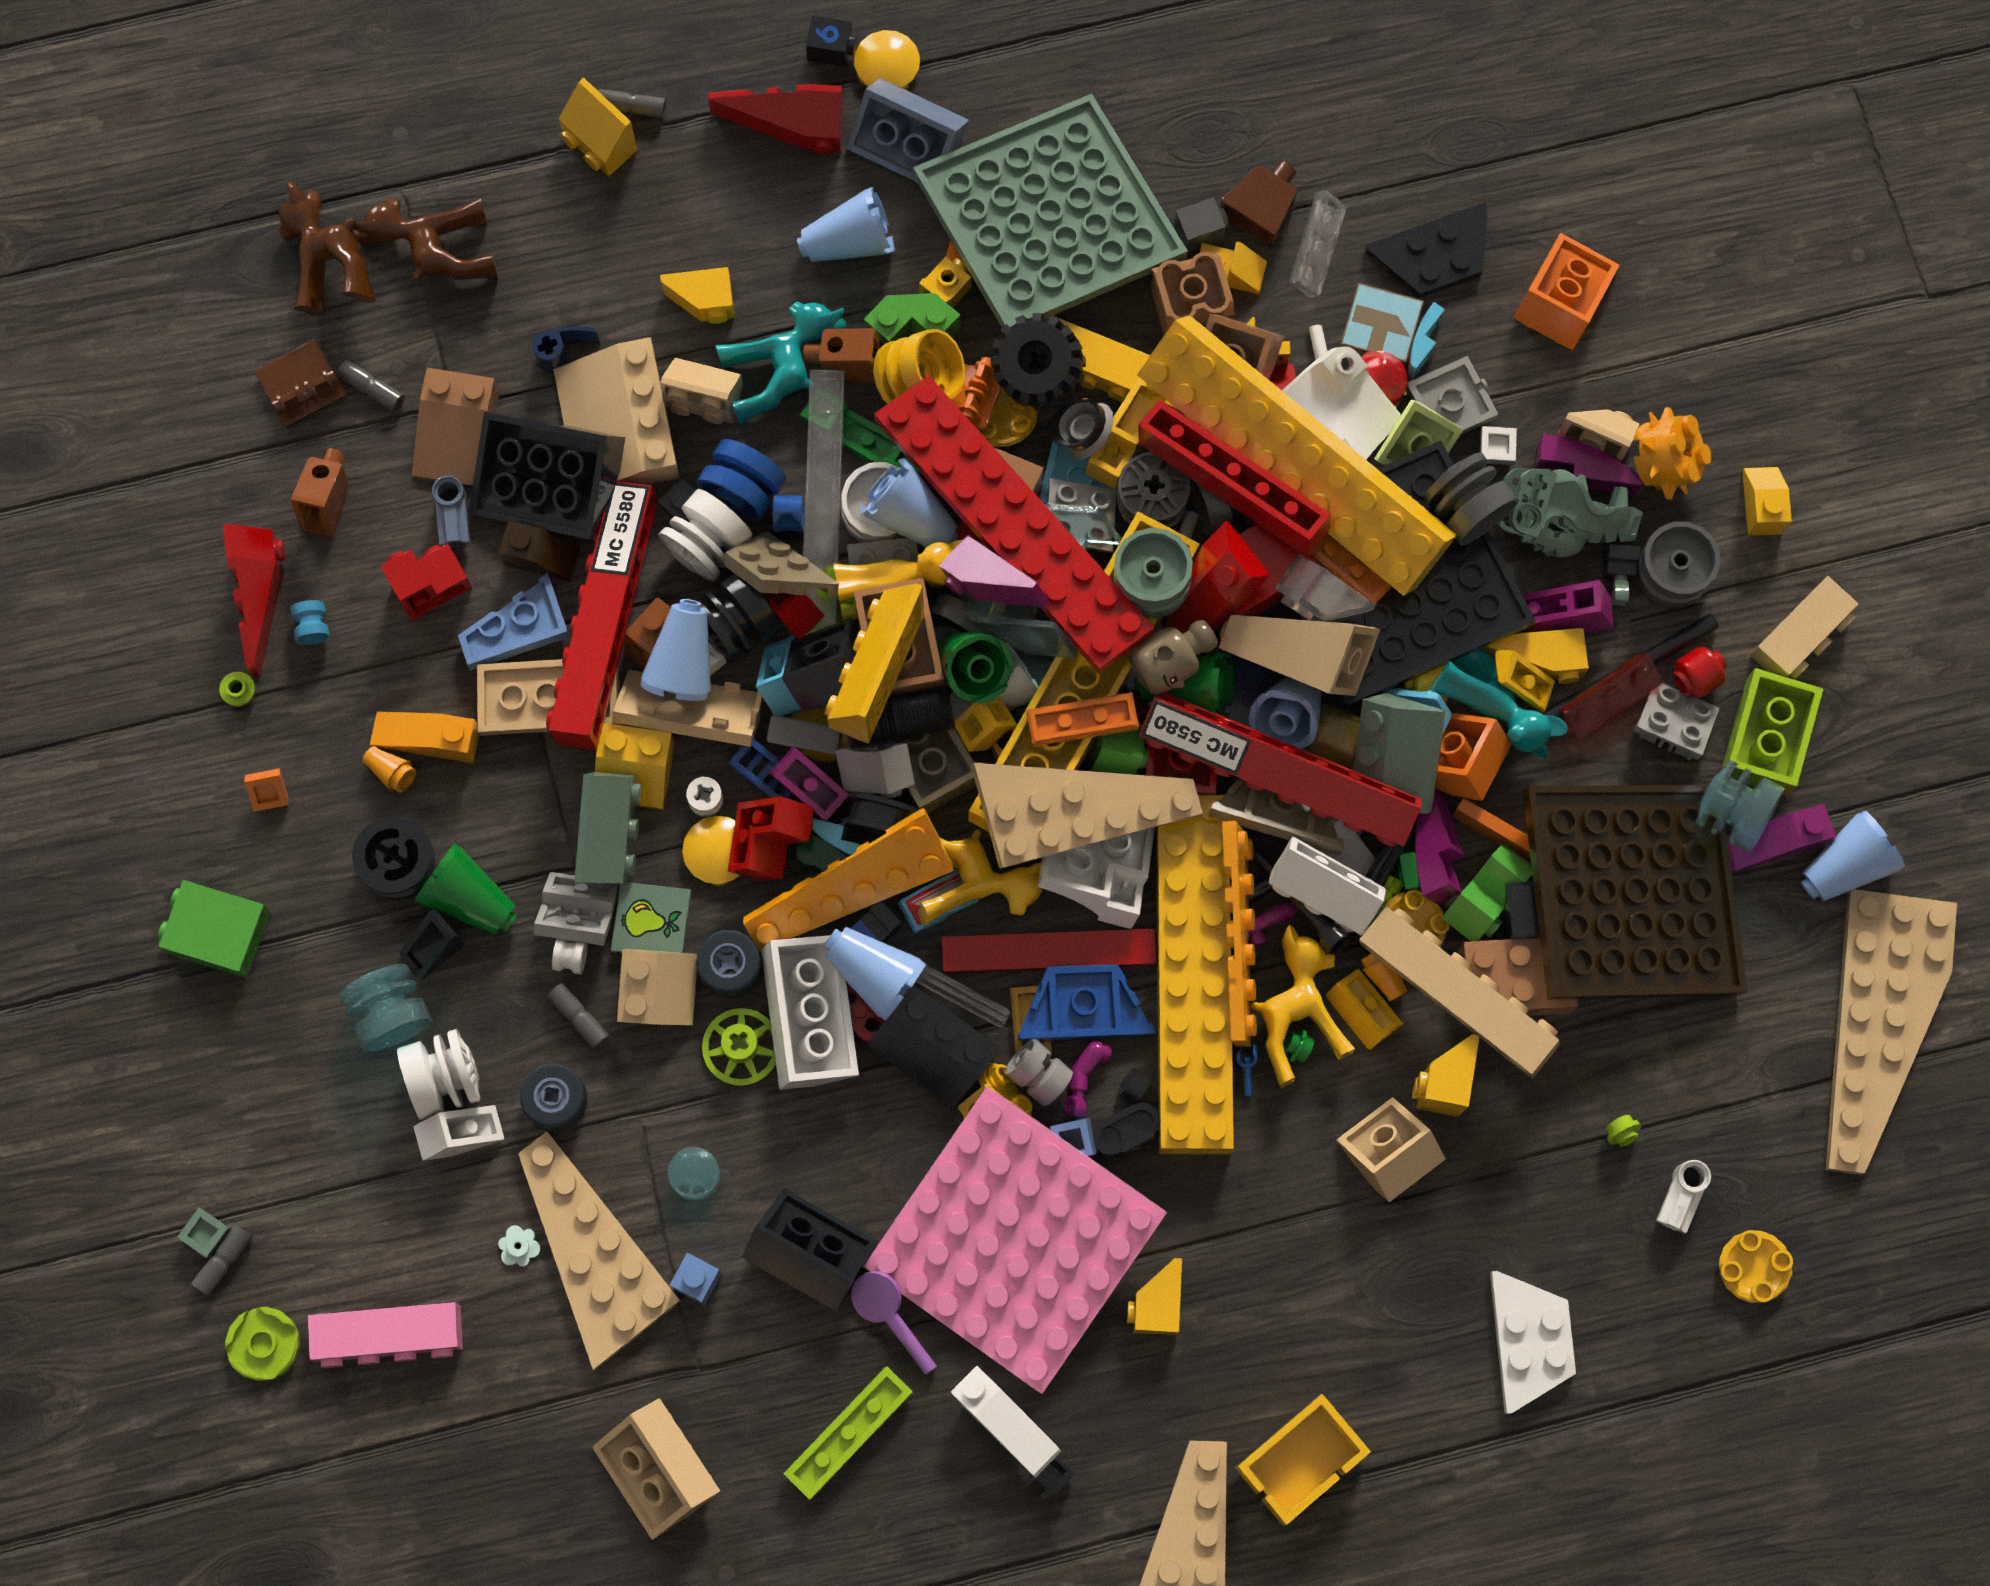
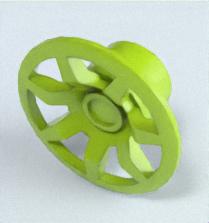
M745 1008L732 1009L717 1016L708 1026L702 1043L703 1057L710 1072L721 1081L738 1086L750 1085L765 1078L776 1065L774 1048L772 1051L759 1046L758 1039L768 1030L772 1035L770 1020L758 1011ZM738 1016L737 1024L731 1025L727 1029L719 1026L727 1018ZM745 1016L754 1017L764 1025L753 1031L752 1028L745 1025ZM715 1030L721 1036V1047L709 1051V1040ZM726 1055L729 1061L724 1074L714 1066L710 1057ZM755 1055L771 1057L767 1067L757 1074L752 1060ZM738 1063H744L752 1077L736 1079L730 1076Z

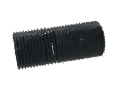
M947 686L889 696L869 744L848 736L850 749L863 748L864 746L877 745L878 743L883 744L884 739L888 743V741H896L897 738L898 740H902V738L905 740L906 738L909 739V737L923 736V734L926 736V734L930 735V733L954 730V716Z

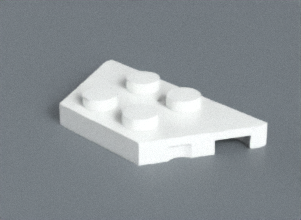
M1492 1271L1490 1272L1504 1412L1505 1414H1511L1576 1374L1569 1305L1567 1299L1501 1272Z

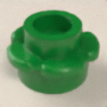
M1300 1030L1297 1033L1291 1032L1284 1044V1052L1287 1053L1288 1061L1292 1063L1295 1060L1303 1064L1313 1049L1314 1038L1307 1035L1306 1030Z

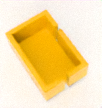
M1321 1394L1235 1467V1469L1256 1494L1262 1490L1264 1491L1266 1496L1261 1501L1281 1525L1285 1526L1340 1479L1334 1473L1336 1470L1340 1475L1346 1474L1371 1451L1325 1396Z

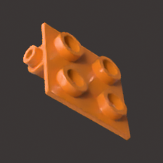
M982 357L981 361H977L975 366L965 364V382L960 393L951 399L977 429L981 430L987 429L1002 389L994 377L995 370L991 367V359L988 357Z

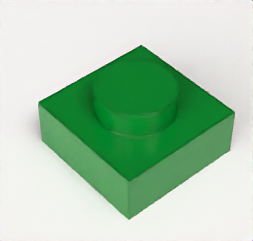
M1410 852L1399 855L1401 866L1398 868V874L1402 885L1405 886V890L1410 891L1414 889L1422 892L1417 872L1416 854Z

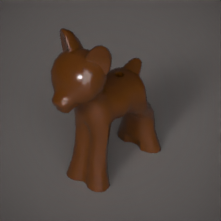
M288 181L290 198L282 204L279 211L281 223L279 233L286 241H291L301 236L299 247L300 282L294 309L307 312L311 316L326 315L324 297L326 261L333 259L339 261L344 268L343 295L356 298L360 302H375L366 262L360 256L356 236L353 231L356 220L349 218L343 224L330 225L319 230L320 210L322 207L320 194L311 190L304 196L297 184Z
M388 197L384 203L372 206L367 211L363 222H356L354 230L359 232L356 235V241L362 246L388 243L398 239L407 240L415 267L412 279L415 282L422 276L448 275L455 280H498L493 255L462 260L457 259L441 248L440 236L460 229L487 224L481 198L448 212L405 221L400 214L401 202L398 199Z

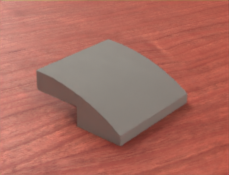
M550 872L542 891V904L534 922V935L604 946L612 922L620 883L574 882L575 875Z

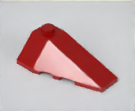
M802 84L797 85L796 91L780 92L779 87H767V92L758 95L746 89L710 92L708 94L710 113L805 150L814 151L817 154L829 155L833 152H841L844 122L842 86Z
M1229 521L1224 522L1202 545L1193 563L1189 595L1179 609L1168 615L1162 629L1174 627L1184 634L1192 623L1204 620L1215 632L1271 575Z
M225 524L222 526L228 569L232 570L234 580L239 585L233 591L234 602L237 605L239 614L244 615L245 620L239 621L245 664L253 677H260L283 573L281 561L286 560L285 545L283 540L277 539L272 529Z

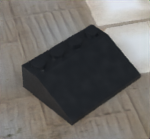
M484 412L468 514L504 522L510 520L546 531L594 540L620 473L626 437L507 413Z

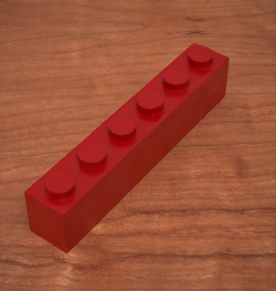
M1160 399L1138 424L1140 445L1307 558L1329 533L1330 513Z

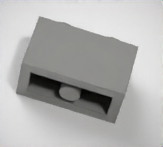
M884 742L883 744L867 745V747H857L856 749H850L848 745L835 750L842 786L845 791L871 795L881 794V797L893 798L901 795L902 789L915 785L907 743Z

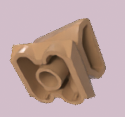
M1201 252L1196 254L1193 259L1181 262L1168 260L1159 267L1151 269L1153 279L1150 282V290L1163 335L1166 334L1175 320L1191 316L1204 326L1207 324L1210 314L1224 317L1235 315L1232 294L1221 257L1217 253Z

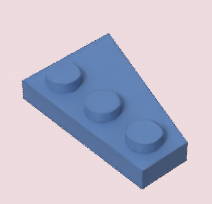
M548 573L539 578V583L525 593L521 591L513 596L512 602L498 612L492 611L458 635L470 671L477 669V664H492L569 638Z

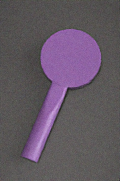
M870 1271L860 1276L855 1281L851 1291L852 1304L857 1313L870 1322L879 1323L885 1321L925 1375L936 1367V1364L897 1313L901 1305V1291L896 1281L888 1274L880 1271Z

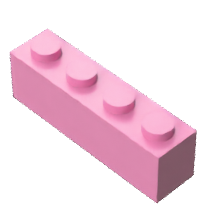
M456 1302L308 1315L310 1360L320 1362L321 1368L342 1367L343 1360L357 1359L358 1365L380 1363V1357L394 1356L395 1362L417 1360L416 1354L431 1352V1358L453 1357V1350H463L461 1306Z

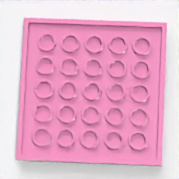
M987 1086L863 1267L869 1271H880L891 1276L898 1284L902 1295L1036 1391L1043 1394L1167 1212Z

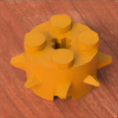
M1666 407L1661 419L1657 420L1654 414L1650 412V422L1638 427L1634 436V441L1639 440L1640 455L1634 457V463L1643 483L1646 486H1655L1658 491L1663 490L1665 498L1671 500L1677 487H1680L1686 495L1688 494L1687 485L1694 484L1701 479L1705 465L1711 462V450L1707 444L1703 443L1696 417L1692 415L1674 417L1671 408Z

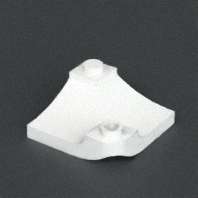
M1346 346L1336 347L1316 359L1282 391L1367 460L1377 446L1390 434L1401 414L1371 378L1366 368L1367 364L1353 348ZM1343 358H1346L1349 362L1347 370L1341 367Z
M1155 827L1042 857L1038 887L1058 893L1084 905L1098 915L1097 920L1132 929L1140 915L1143 887L1149 874Z

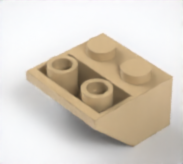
M674 358L660 382L666 407L670 408L673 413L682 416H689L692 413L703 416L704 420L713 424H722L723 422L732 424L735 416L733 402L739 401L743 389L741 374Z

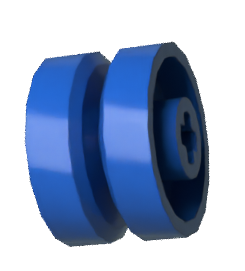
M723 439L712 454L715 465H708L703 469L697 480V485L701 490L708 492L724 503L736 515L752 521H762L771 507V501L768 496H774L779 493L786 481V474L771 459L757 450L735 440Z

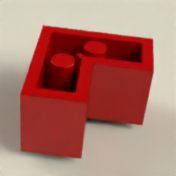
M448 543L442 547L441 545H436L429 548L423 553V557L419 559L416 558L412 549L407 552H396L387 558L385 564L380 566L411 621L472 589L465 572Z
M781 796L738 803L727 871L761 882L782 879L783 871L786 867L787 845L809 841L813 828L812 817L814 807Z

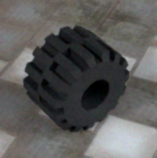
M1033 313L1032 318H1026L1024 315L1016 317L1017 323L1011 327L1006 324L1000 330L1003 336L1000 340L995 339L992 345L995 355L990 357L991 367L995 370L994 377L1004 392L1024 407L1027 405L1032 406L1035 410H1044V406L1051 405L1053 408L1062 405L1060 401L1065 397L1071 399L1076 394L1074 388L1077 383L1082 384L1084 375L1082 369L1086 367V357L1082 353L1083 347L1071 329L1065 326L1060 319L1052 315L1050 318H1047L1042 313ZM1038 357L1045 360L1044 365L1046 368L1040 371L1039 368L1035 367V360Z

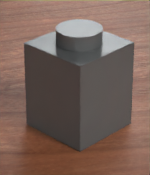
M1213 197L1176 210L1174 225L1188 252L1200 249L1202 243L1212 245L1224 241L1225 230L1229 226V222L1224 208H1218Z

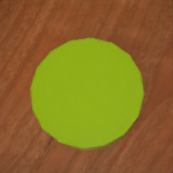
M259 1307L246 1311L239 1315L229 1327L225 1340L228 1360L232 1368L243 1377L257 1381L274 1380L287 1373L296 1362L300 1350L299 1331L294 1321L280 1310Z

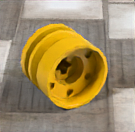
M930 329L913 334L910 337L885 343L878 349L875 356L873 374L876 387L887 404L928 375L950 399H953L960 393L965 382V364L963 355L955 340L942 330Z

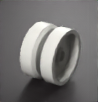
M886 462L868 463L857 468L846 480L841 493V518L847 531L859 542L904 537L866 518L860 513L861 504L866 508L868 507L871 500L866 495L889 467L892 466L896 470L899 467Z

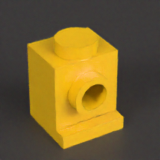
M945 256L935 269L919 282L920 294L935 293L953 308L972 287V277L969 275L970 272L963 261L956 258L952 262ZM948 276L952 281L944 282L943 279Z
M1001 697L983 704L973 703L954 721L959 737L969 752L988 750L1008 730H1013L1017 726Z

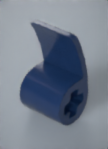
M570 326L541 332L534 338L532 343L533 352L539 367L544 371L554 372L553 369L565 365L567 355L563 344L593 343L600 345L596 329L592 327ZM553 348L554 353L546 355L545 350Z

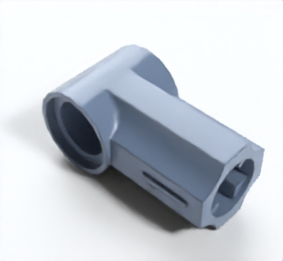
M447 475L440 477L432 487L436 506L439 545L442 547L448 543L451 549L463 548L470 545L466 506L468 497L462 483L457 478ZM446 490H458V495L454 500H442V495Z

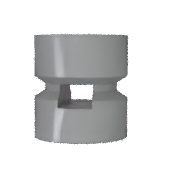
M1033 1038L1024 1044L1011 1058L1006 1066L1005 1075L1019 1087L1027 1086V1094L1041 1106L1045 1107L1053 1102L1066 1088L1073 1076V1071L1058 1058L1050 1059V1051L1037 1039Z

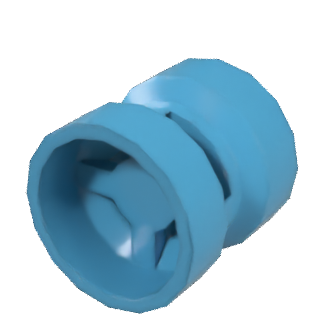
M307 600L295 603L290 607L291 618L297 625L293 631L296 643L303 645L317 644L330 638L329 627L323 622L326 615L325 603L323 601Z

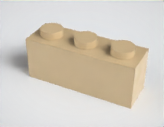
M1827 576L1755 649L1751 657L1767 672L1787 678L1791 676L1795 680L1809 666L1805 661L1812 652L1819 656L1832 642L1828 636L1835 629L1841 633L1856 618L1851 612L1859 603Z

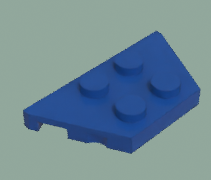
M1118 964L1057 966L1045 969L1017 1039L1018 1041H1029L1033 1038L1037 1040L1141 1037L1153 1036L1156 1032L1154 1025L1148 1022L1139 1006L1141 1003L1134 991L1129 989L1126 983L1127 979Z

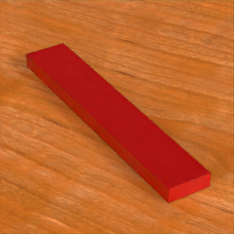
M1155 929L942 937L943 974L1035 971L1057 966L1118 964L1119 967L1156 966Z

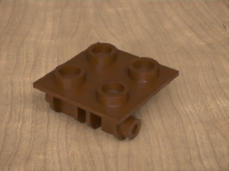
M315 339L254 371L286 428L347 396Z

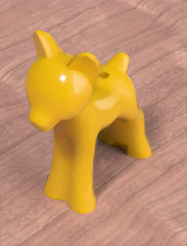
M963 540L951 543H932L921 554H918L917 562L893 559L867 565L834 563L836 581L839 583L838 595L843 620L851 617L854 620L858 619L853 591L920 578L933 584L946 585L944 581L947 577L939 565Z
M975 830L970 838L963 840L946 841L940 838L953 863V868L959 870L963 884L938 897L921 902V908L918 909L920 921L925 926L957 906L999 892L1006 897L1011 914L1024 915L1026 908L1034 903L1042 892V888L1038 887L1041 863H1035L1029 867H1018L1000 874L992 870L984 847L979 841L980 830Z
M1291 925L1286 928L1282 938V946L1285 952V961L1295 979L1293 987L1264 1003L1253 1002L1250 1004L1253 1010L1261 1013L1268 1032L1265 1047L1280 1088L1291 1084L1295 1079L1283 1045L1290 1023L1310 1017L1323 1033L1333 1049L1337 1060L1351 1055L1355 1050L1327 1012L1313 979L1316 973L1321 970L1330 969L1335 966V955H1329L1316 940L1310 937L1299 936Z

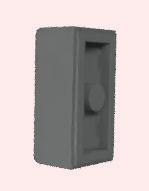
M773 715L770 719L767 741L835 754L843 733L829 728V725Z

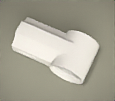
M1690 1160L1676 1167L1673 1172L1672 1183L1656 1222L1683 1234L1687 1233L1704 1189L1708 1187L1711 1181V1173L1706 1164L1702 1161ZM1688 1167L1695 1169L1699 1174L1700 1181L1696 1187H1690L1684 1181V1171Z

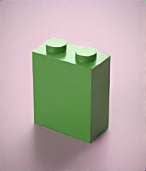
M183 880L181 887L176 888L170 900L172 911L168 922L164 921L160 926L157 940L160 942L158 947L166 954L247 978L271 911L264 904Z

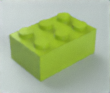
M1755 668L1745 681L1719 776L1788 796L1798 785L1823 688Z

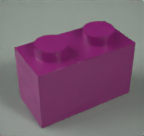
M790 747L768 772L770 776L800 802L813 806V813L824 821H827L849 796L845 790L794 747Z

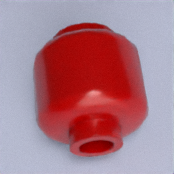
M1700 646L1675 662V672L1672 673V678L1683 695L1702 698L1725 682L1724 669L1727 668V664L1718 651L1712 652L1708 648Z

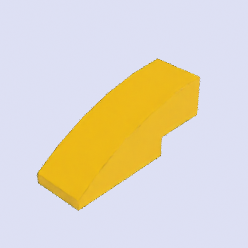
M1138 377L1114 415L1113 426L1108 440L1096 454L1091 456L1085 472L1086 475L1114 490L1118 486L1122 469L1136 456L1141 447L1138 439V424L1159 399L1164 403L1166 401L1163 396L1140 377Z

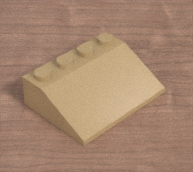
M651 337L618 343L553 369L564 425L626 437L621 469L617 481L648 485L680 478Z

